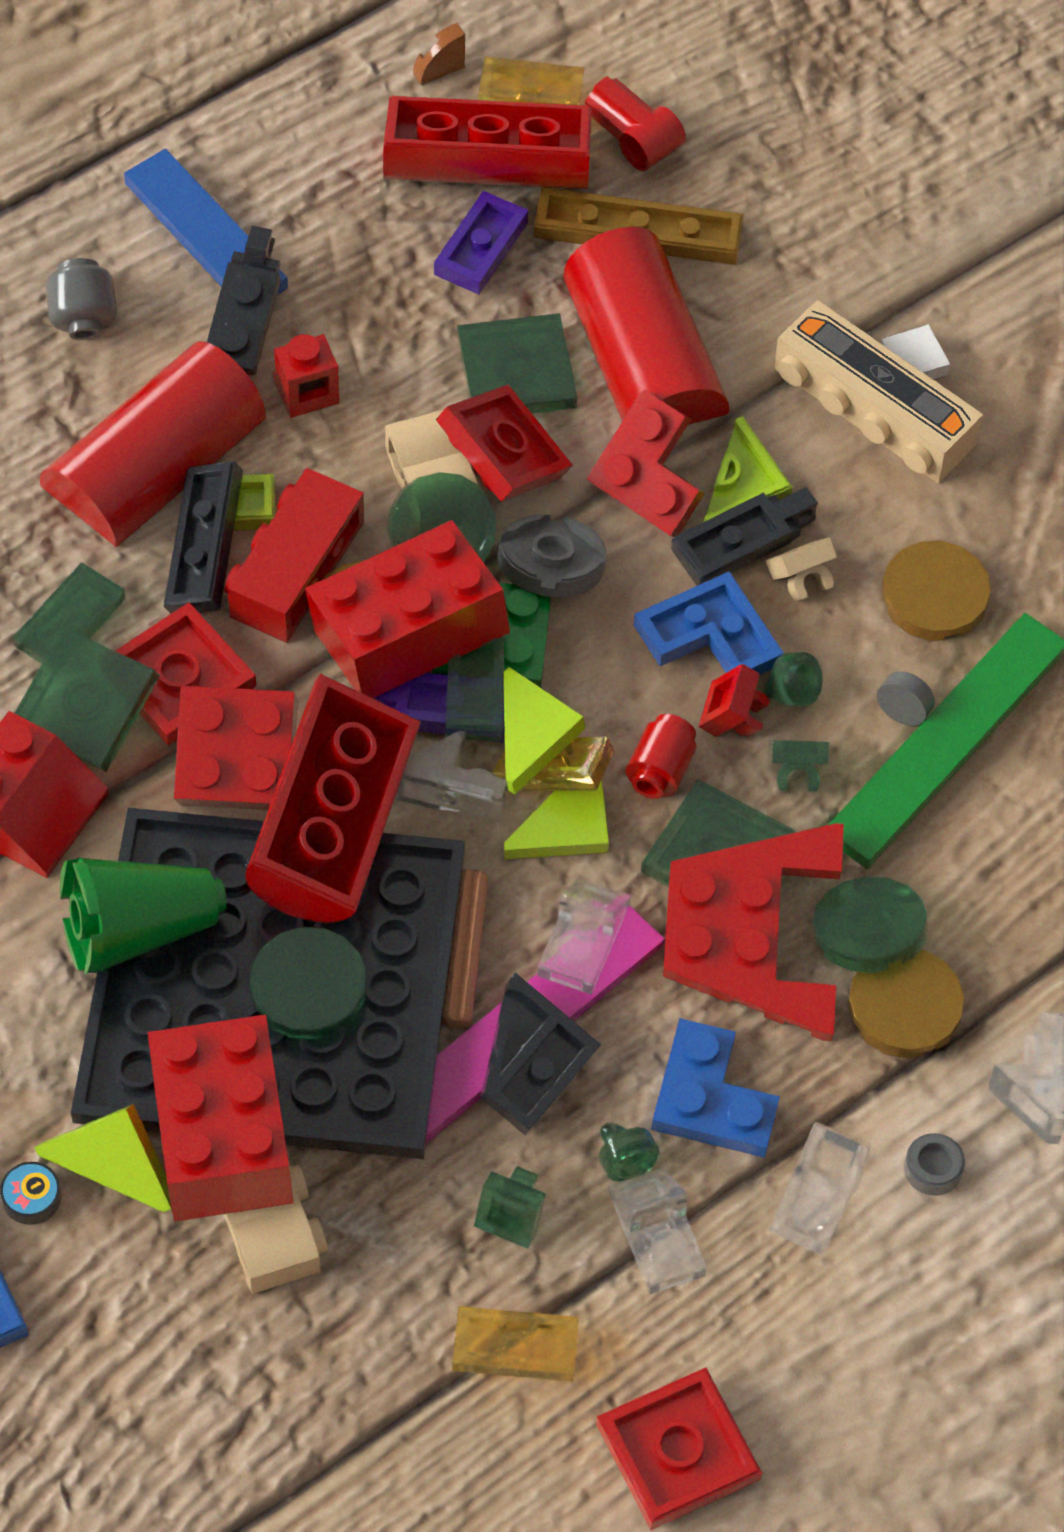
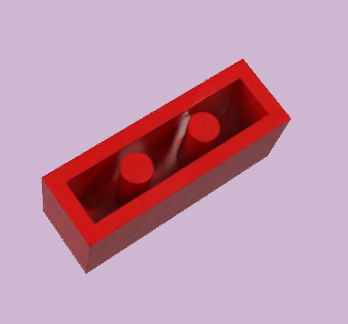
M306 467L296 484L289 483L283 490L278 501L277 513L270 524L263 523L258 528L251 544V553L243 565L237 563L230 571L224 587V592L228 594L230 618L288 643L309 610L305 588L321 581L326 574L336 568L364 524V492Z

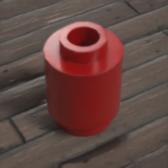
M660 714L656 717L655 721L646 725L625 770L626 776L636 792L651 799L670 797L677 792L697 749L695 742L697 733L688 721L673 714Z

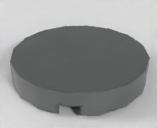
M536 514L520 518L505 528L498 547L499 568L510 582L523 590L545 597H571L586 593L600 582L606 564L605 543L592 528L582 522L564 517V523L550 521L551 515Z

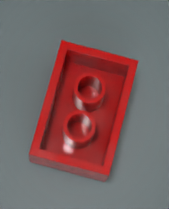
M453 520L305 588L315 633L354 690L371 698L381 695L510 633L503 588Z
M266 1014L147 1032L166 1178L174 1222L294 1204Z

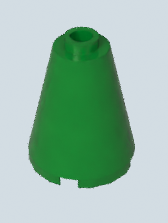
M79 857L64 861L61 869L60 900L70 898V917L62 918L64 932L75 967L78 971L84 970V974L98 973L215 926L218 922L219 913H224L226 910V893L223 882L220 878L214 879L207 868Z

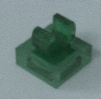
M769 740L768 762L784 763L778 769L775 777L778 790L787 791L788 775L795 769H801L808 777L807 791L816 792L820 784V776L812 764H828L829 742Z
M519 1166L514 1169L510 1178L491 1171L482 1187L474 1227L528 1249L537 1234L546 1193L533 1188L539 1175Z

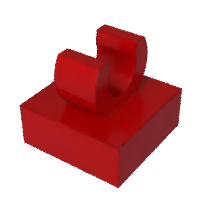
M740 664L711 681L698 727L715 737L731 728L738 734L747 737L762 730L763 723L754 719L749 713L750 710L757 713L768 707L770 703L769 698L764 693L755 690L760 674L746 665Z

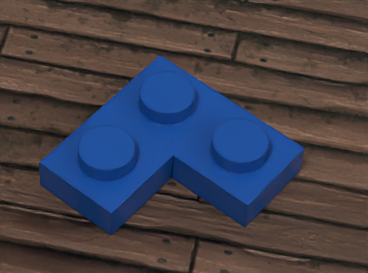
M730 572L634 614L633 626L660 667L707 645L726 673L740 664H744L762 675L783 664V651Z
M679 1018L651 1130L765 1158L780 1096L724 1083L736 1032Z

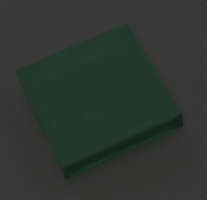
M560 313L457 325V339L469 398L509 384L531 413L577 408L578 397Z
M62 627L14 713L57 735L81 761L107 772L160 675L146 665Z
M697 779L642 861L641 872L669 886L671 861L795 833L796 830Z

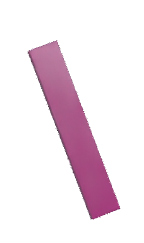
M625 901L527 982L574 1021L664 946L665 939ZM501 1003L438 1054L426 1143L481 1099Z

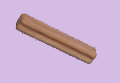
M462 870L442 1024L448 1028L466 1029L472 1024L488 888V876L480 870Z

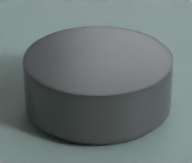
M898 671L889 674L877 691V701L881 709L890 718L904 725L916 726L923 723L935 704V698L930 687L922 679L908 672Z
M938 1133L925 1134L915 1139L908 1148L904 1162V1172L908 1182L919 1192L932 1196L944 1195L951 1192L959 1184L965 1167V1156L961 1147L952 1138Z

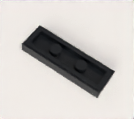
M236 461L193 466L187 470L163 605L170 614L188 602L198 612L221 609L243 470Z

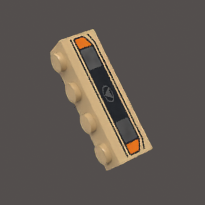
M819 300L814 302L778 337L774 369L779 372L787 383L792 386H799L818 399L827 411L834 415L842 416L858 427L870 441L882 444L902 458L905 464L913 471L923 473L939 484L977 445L984 414Z

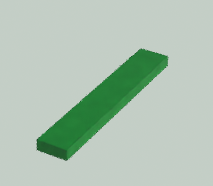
M1024 612L828 824H844L843 852L868 870L1064 655V639Z

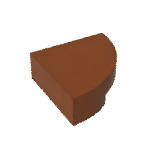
M458 23L439 31L435 35L438 42L429 49L425 56L419 53L414 63L413 74L420 85L465 68V33Z

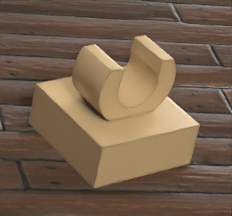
M830 537L812 541L765 560L772 580L789 577L788 591L795 601L808 598L804 587V579L808 574L815 577L820 591L833 588L834 581L831 572L821 565L824 562L837 558Z

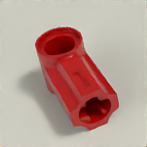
M608 76L594 85L592 92L585 99V105L592 107L591 117L618 140L619 147L626 160L639 171L648 170L685 143L686 134L683 125L670 109L659 106L653 110L617 78L610 79Z

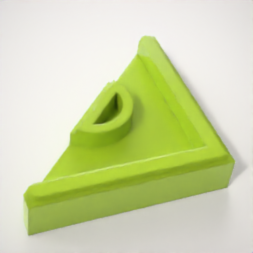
M743 416L735 420L729 445L724 454L714 485L713 495L703 522L763 492L767 497L776 495L779 500L792 494L793 487Z
M509 667L503 672L505 769L508 790L515 795L586 729L582 715Z
M599 753L590 754L504 842V860L608 853L609 838Z
M134 1104L43 1141L34 1147L37 1155L162 1212L172 1210L166 1174Z

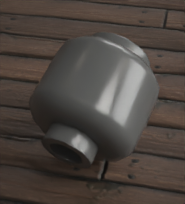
M88 258L69 259L61 262L57 266V270L48 277L46 282L48 314L50 322L56 329L68 332L70 338L75 340H90L100 336L101 329L113 323L117 315L114 280L110 272L100 267L97 261Z

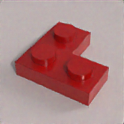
M642 389L586 479L669 536L675 537L679 535L705 495V492L663 464L692 419L652 392Z

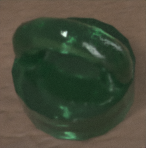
M807 652L782 654L776 659L772 667L771 675L764 685V694L769 699L778 700L787 707H804L813 704L819 697L823 684L822 670L818 661L812 654Z
M606 1122L600 1128V1136L604 1145L599 1152L598 1159L606 1175L612 1181H633L646 1174L656 1164L660 1155L659 1146L646 1128L634 1127L627 1129L613 1122Z

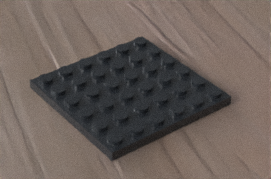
M128 808L118 861L207 868L214 879L220 878L223 882L226 893V910L224 913H219L218 922L215 926L97 973L71 1108L72 1122L75 1124H87L134 1104L145 1130L160 1132L147 1032L266 1014L286 1145L424 1159L460 882L464 866L465 841L383 833L356 912L351 917L342 921L316 922L294 917L273 908L254 894L248 886L245 873L264 821Z

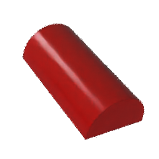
M408 96L389 97L383 143V178L390 180L588 190L592 107L586 105Z
M640 227L617 228L601 233L577 248L565 265L563 279L621 420H624L642 389L652 392L691 418L692 420L689 425L729 415L730 406L656 234Z
M203 341L195 342L43 470L40 474V486L117 548L184 490L186 473L189 467L214 464L266 419L264 402L253 381L234 359L210 343Z
M321 673L319 674L311 690L245 873L246 882L254 894L281 912L310 921L337 922L351 917L356 912L421 721Z

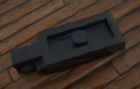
M251 226L245 246V253L234 251L231 262H228L207 343L223 350L247 374L254 376L257 372L281 282L279 275L280 261L271 259L275 245V238L272 237L273 231L257 226Z
M807 487L781 500L776 495L767 497L763 492L675 536L671 542V550L698 586L727 572L732 573L790 544L791 541L801 535V528L816 520L815 514L818 502Z

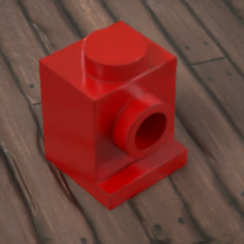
M308 334L297 335L285 346L274 349L275 371L272 372V377L290 418L340 404L339 366L324 334L315 337ZM318 379L321 388L299 394V384Z

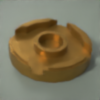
M937 540L919 541L901 549L888 562L882 581L881 593L882 601L884 598V603L888 608L887 613L894 624L912 636L929 641L945 640V636H953L959 633L958 637L971 632L984 617L991 589L988 573L976 556L959 545Z
M902 946L881 950L862 963L852 978L847 1007L850 1017L853 1018L855 1025L858 1027V1033L867 1044L886 1055L914 1058L923 1056L924 1052L931 1051L936 1047V1050H938L950 1041L960 1025L964 994L959 978L944 960L926 950Z

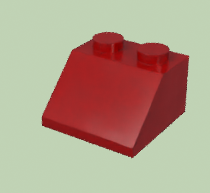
M8 711L0 721V854L48 878L107 797L109 791L108 787L57 735Z

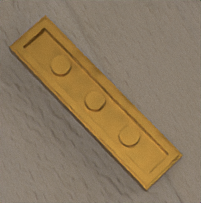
M541 187L534 224V238L583 244L589 239L609 230L623 227H640L656 234L666 256L736 265L744 214Z

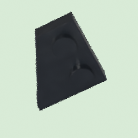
M515 972L505 985L480 1098L521 1133L526 1135L601 1044Z

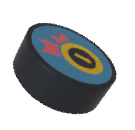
M24 1162L14 1166L5 1174L0 1185V1195L5 1212L10 1218L22 1224L34 1225L48 1220L56 1213L61 1203L62 1195L59 1179L56 1173L43 1163Z

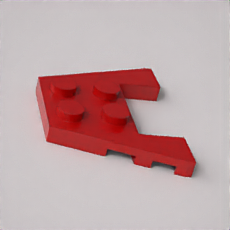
M835 823L671 861L663 977L730 1004L733 1000L763 1012L765 1018L784 1025L785 1022L808 1030L811 1032V1036L820 1040L832 1041L835 1024L836 985L779 981L776 979L782 875L840 880L844 824Z

